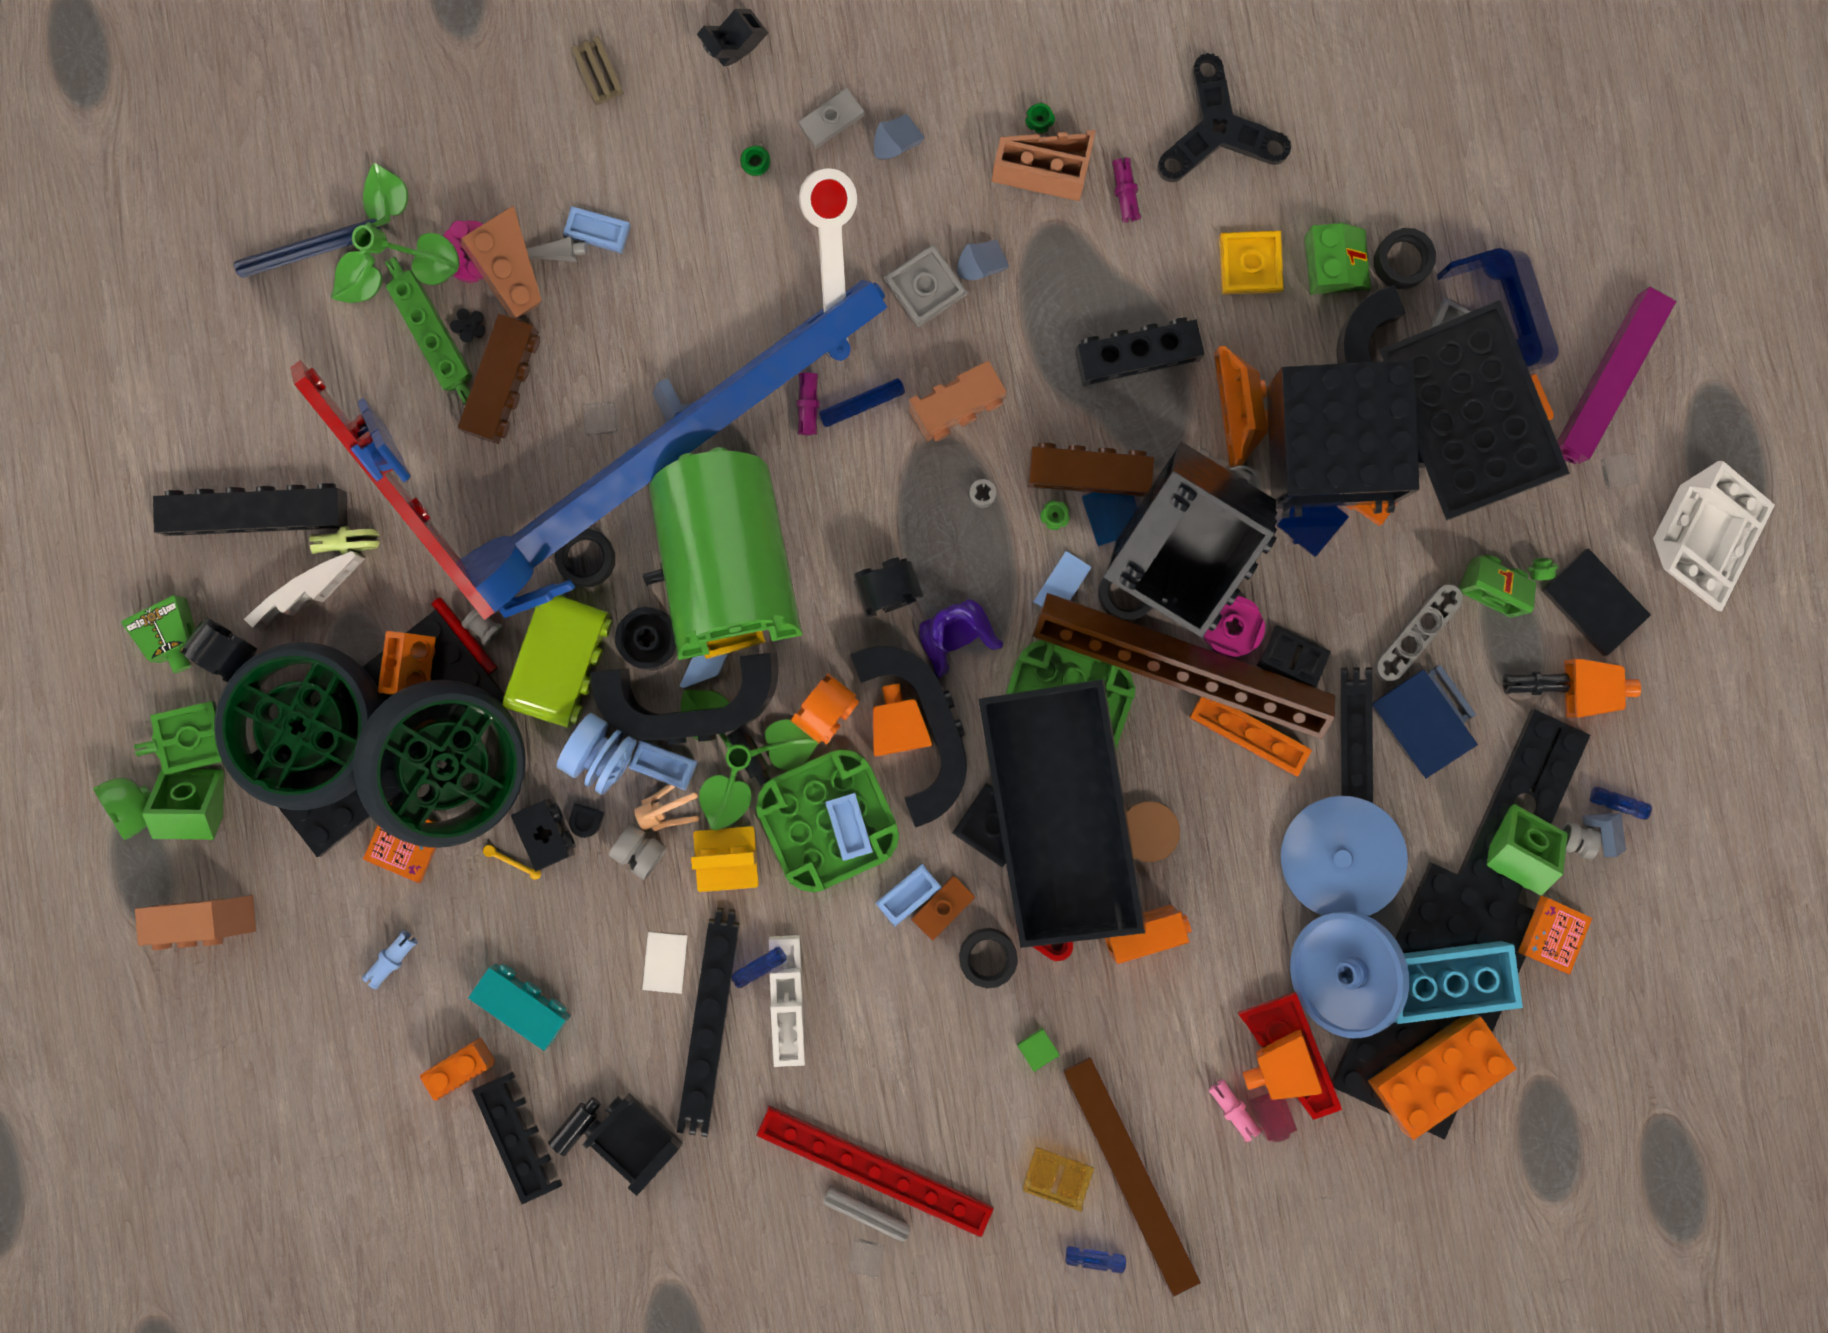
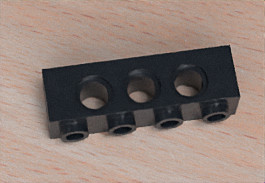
M1187 317L1171 320L1169 322L1170 325L1158 327V324H1149L1141 327L1139 332L1129 333L1128 330H1121L1110 334L1111 338L1099 340L1098 336H1093L1081 340V344H1078L1075 354L1082 386L1200 361L1205 354L1197 319L1188 321ZM1161 339H1172L1175 343V349H1165L1161 345ZM1134 344L1142 345L1146 350V355L1136 356L1132 352L1131 346ZM1105 350H1110L1115 353L1117 360L1112 363L1106 362L1102 358L1101 353Z

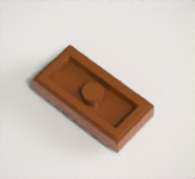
M953 875L911 920L934 941L974 900L975 896Z

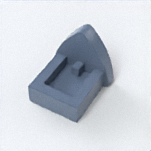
M907 114L889 122L883 121L879 123L875 134V157L878 159L894 158L920 145L925 137Z
M997 239L980 244H967L958 261L957 276L967 280H977L1007 269L1009 264Z
M668 378L657 382L652 392L666 422L693 404H681Z
M1622 813L1582 816L1583 825L1600 827L1604 857H1617L1626 851Z

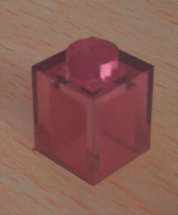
M1269 1093L1249 1100L1259 1128L1262 1130L1261 1133L1267 1141L1281 1142L1290 1138V1133L1297 1131L1286 1099L1271 1100Z

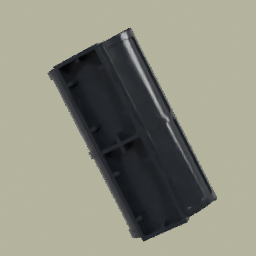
M1104 679L978 699L1020 948L1145 933L1146 923L1143 915Z

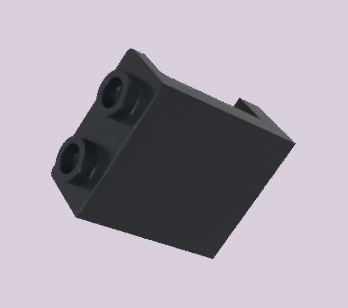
M628 1093L623 1100L617 1096L606 1108L605 1111L609 1115L602 1123L596 1119L584 1134L588 1138L582 1145L586 1149L589 1146L592 1147L630 1183L628 1189L637 1196L677 1153L683 1143Z

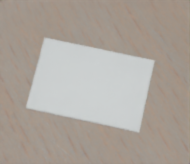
M648 932L642 990L682 994L688 935Z

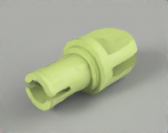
M348 526L340 527L337 533L311 534L309 537V542H313L310 545L312 554L334 551L345 554L350 551L377 549L380 541L353 542L352 540L378 537L379 533L374 529L350 530Z

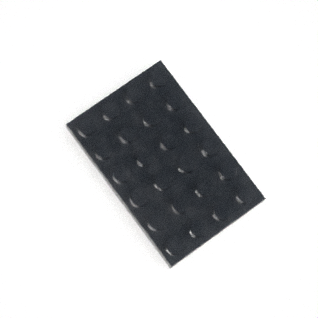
M1500 300L1379 349L1383 361L1414 360L1418 450L1446 521L1570 474Z

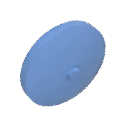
M1333 796L1309 805L1293 819L1282 842L1281 866L1290 890L1302 904L1322 916L1338 911H1352L1366 916L1378 912L1396 896L1404 882L1407 871V847L1400 828L1382 808L1358 797Z
M1338 911L1311 921L1297 937L1290 961L1291 980L1301 1006L1312 1020L1325 1030L1346 1038L1368 1037L1381 1032L1394 1023L1403 1011L1408 998L1409 971L1402 949L1393 935L1383 925L1361 913Z

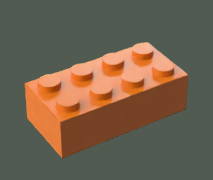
M1472 1014L1461 1016L1368 1080V1082L1402 1132L1414 1141L1517 1068L1482 1017Z

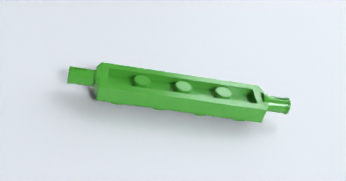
M396 257L390 258L389 261L385 262V265L393 279L386 285L387 290L443 390H456L465 405L470 394L467 383L473 376L422 283L417 280L412 270L404 272Z

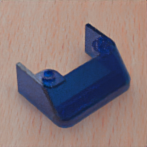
M1496 248L1452 261L1437 274L1439 281L1483 268L1484 273L1489 278L1501 280L1519 337L1517 343L1529 372L1546 367L1556 360L1559 353L1558 345L1530 258L1526 253L1520 250Z

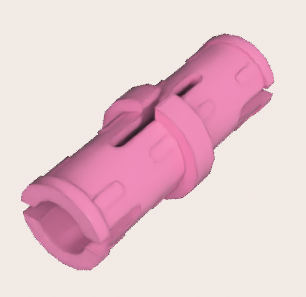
M1224 1079L1218 1081L1217 1086L1214 1084L1208 1089L1209 1093L1212 1094L1223 1109V1116L1227 1121L1231 1120L1244 1138V1141H1251V1136L1253 1135L1255 1138L1262 1130L1245 1110V1103L1236 1098L1226 1084V1081Z

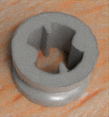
M979 479L971 485L969 499L976 507L986 508L994 502L997 494L996 488L991 481ZM982 486V489H984V486L989 488V500L983 501V498L981 501L977 500L975 497L977 495L976 488Z

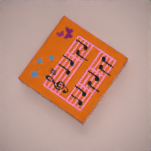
M427 818V820H426L425 822L430 823V822H435V821L430 820V819ZM377 825L363 860L417 883H422L436 848L417 846L393 837Z
M1540 896L1518 953L1570 975L1593 918L1550 898Z

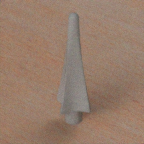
M571 236L527 248L529 259L578 262L577 255H585L588 252L586 242H573Z

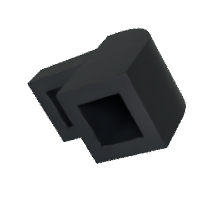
M734 9L721 26L704 25L697 33V36L704 43V50L710 56L717 58L724 67L738 62L753 51L769 32L751 9Z

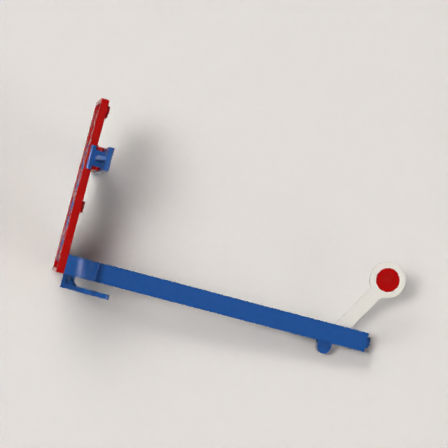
M824 168L814 171L805 179L801 186L799 204L804 217L812 225L818 227L823 309L514 535L493 539L476 548L462 559L458 557L430 522L431 517L428 515V511L417 497L412 499L391 473L394 470L403 482L411 477L387 426L364 398L357 401L362 415H358L350 422L326 392L325 382L313 367L308 369L302 360H299L290 369L294 385L481 617L485 620L499 610L504 618L547 603L554 597L572 591L575 588L572 581L568 580L558 585L553 583L522 596L514 597L530 580L535 566L650 483L661 469L677 461L679 456L695 450L825 353L832 359L838 361L845 360L851 352L848 336L888 307L883 301L885 294L876 282L872 283L861 280L845 292L842 226L851 219L855 212L857 192L851 179L839 170Z

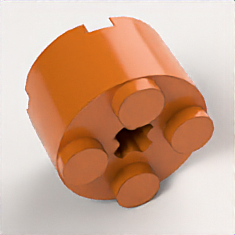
M827 673L824 679L818 683L803 702L802 708L797 714H794L790 721L819 744L823 741L827 745L841 727L837 723L840 717L846 721L859 704V701L856 699L857 695L831 674Z

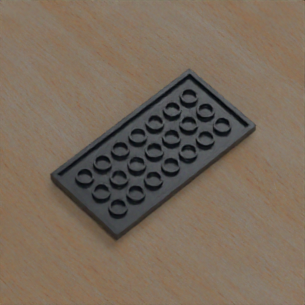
M436 609L406 632L436 637L435 655L432 661L430 676L431 681L453 680L469 683L489 692L503 704L504 692L493 678L485 672ZM383 651L363 666L377 687L379 686ZM344 684L338 697L343 702L348 714L349 732L357 736L358 713L353 697ZM381 693L383 701L387 700L392 694ZM444 703L427 707L410 716L403 724L412 728L428 719L449 718L458 704ZM299 721L298 726L301 727V731H305L306 726L302 724L303 721ZM463 730L454 734L453 744H458L463 740ZM328 732L324 736V744L327 748H330L334 743V736ZM420 741L413 742L408 749L409 755H414L420 750ZM285 746L282 751V757L287 762L291 758L292 752L290 747ZM385 748L381 760L380 780L385 797L390 803L401 790L394 776V753ZM257 749L252 753V756L259 766L264 755ZM332 760L317 770L298 772L291 788H309L320 785L334 777L343 768V765ZM357 789L335 803L316 809L290 810L279 808L316 857L323 856L371 818L360 800Z

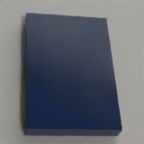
M1424 668L1373 701L1374 708L1425 779L1478 745Z

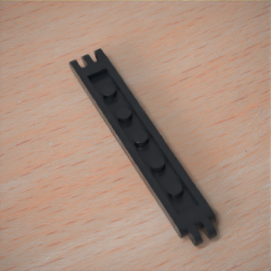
M1341 667V796L1358 797L1373 803L1372 667H1366V679H1360V667H1353V679H1348L1347 667Z
M717 907L715 919L709 918L677 1126V1133L683 1134L686 1127L685 1122H691L689 1135H696L698 1123L703 1124L701 1129L702 1137H708L740 928V923L734 922L736 910L729 909L728 919L725 921L722 920L724 908Z

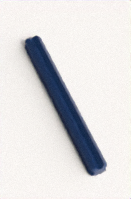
M373 218L236 260L234 262L235 271L238 276L245 278L352 245L354 229L360 225H366L367 222L374 223L377 220Z

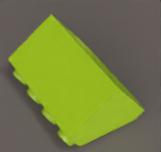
M561 595L554 597L547 603L536 606L504 696L503 706L506 709L567 728H572L573 723L577 724L583 711V707L579 706L583 694L588 695L592 686L590 673L593 665L598 666L603 654V649L600 648L603 637L607 638L612 629L613 620H610L611 613Z

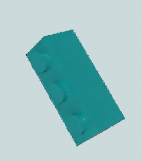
M505 964L490 966L468 999L541 1050L545 1051L548 1049L571 1017V1015L565 1012L567 1010L566 1006L555 999H551V1001L540 994L542 990L529 981L523 983L515 977L517 973Z

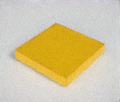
M1281 231L1220 233L1222 295L1282 293L1284 285Z

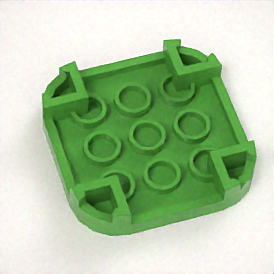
M1040 640L1031 643L1022 650L1016 661L1006 694L1104 679L1115 748L1117 749L1132 700L1135 698L1136 687L1128 670Z
M840 749L829 752L774 777L764 784L758 794L756 806L758 819L760 818L784 871V876L790 884L802 891L813 893L823 891L882 864L892 856L897 848L899 831L896 820L871 766L863 756L855 751ZM855 793L873 852L843 861L826 801Z

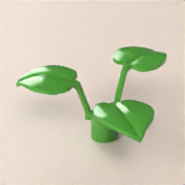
M375 163L372 164L366 178L363 192V207L366 215L370 219L374 218L377 221L374 223L367 222L366 225H360L354 229L352 242L360 252H348L338 262L335 271L334 288L331 294V298L337 301L359 303L369 300L377 294L382 284V274L373 266L375 259L371 253L379 254L385 248L414 255L415 257L412 261L413 274L417 280L427 285H438L445 282L458 271L460 266L456 248L442 235L436 233L421 235L417 241V250L387 242L385 233L376 229L389 223L391 220L390 215L398 216L405 210L409 195L405 183L397 175Z
M688 689L682 695L681 711L719 708L730 703L718 692ZM788 719L776 721L768 726L765 731V739L768 745L754 750H750L746 745L740 743L733 745L725 733L719 734L728 748L726 762L732 770L729 779L724 775H714L701 786L699 802L711 829L719 830L730 826L747 811L751 801L750 787L745 782L735 781L738 770H742L749 765L752 756L770 750L769 758L773 765L782 770H792L803 765L819 743Z

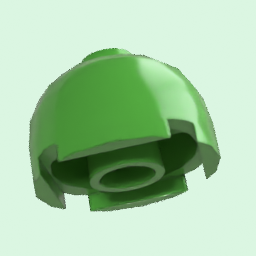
M114 778L93 788L124 841L145 829L147 825L142 812L150 796L146 785L139 788L133 780Z

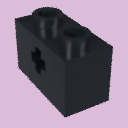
M551 799L543 800L511 815L535 872L575 855L573 848L576 847L573 836L569 831L565 832L561 824V820L564 819L562 811L557 803H552ZM542 827L544 829H551L552 835L548 836L550 841L547 838H541L540 832L544 831Z

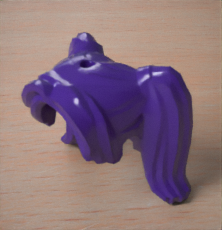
M967 599L961 604L950 605L946 609L938 611L932 619L922 621L919 625L920 641L935 668V674L938 679L944 677L949 671L947 653L970 644L977 637L991 650L1003 647V641L997 639L983 608L971 599Z

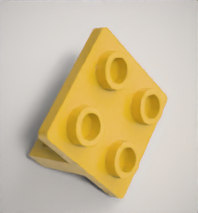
M753 826L722 828L719 830H697L693 832L695 856L691 857L692 870L696 869L698 892L746 889L759 886L755 828Z

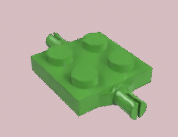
M216 701L150 715L153 726L152 741L134 744V749L138 750L135 751L136 756L140 757L155 753L160 759L163 775H171L221 763L222 760L217 750L214 732Z

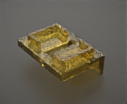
M1035 1147L1022 1190L1023 1192L1082 1212L1085 1195L1095 1168ZM1063 1165L1065 1167L1056 1193L1051 1192L1059 1166Z

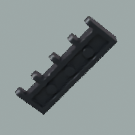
M512 1071L474 1088L472 1092L521 1204H525L561 1187L563 1184L561 1179L555 1180L552 1183L549 1182L542 1164L552 1159L550 1154L539 1157L530 1136L537 1133L539 1129L537 1125L528 1129L525 1127L517 1107L527 1103L526 1099L522 1097L514 1101L506 1083L516 1077Z

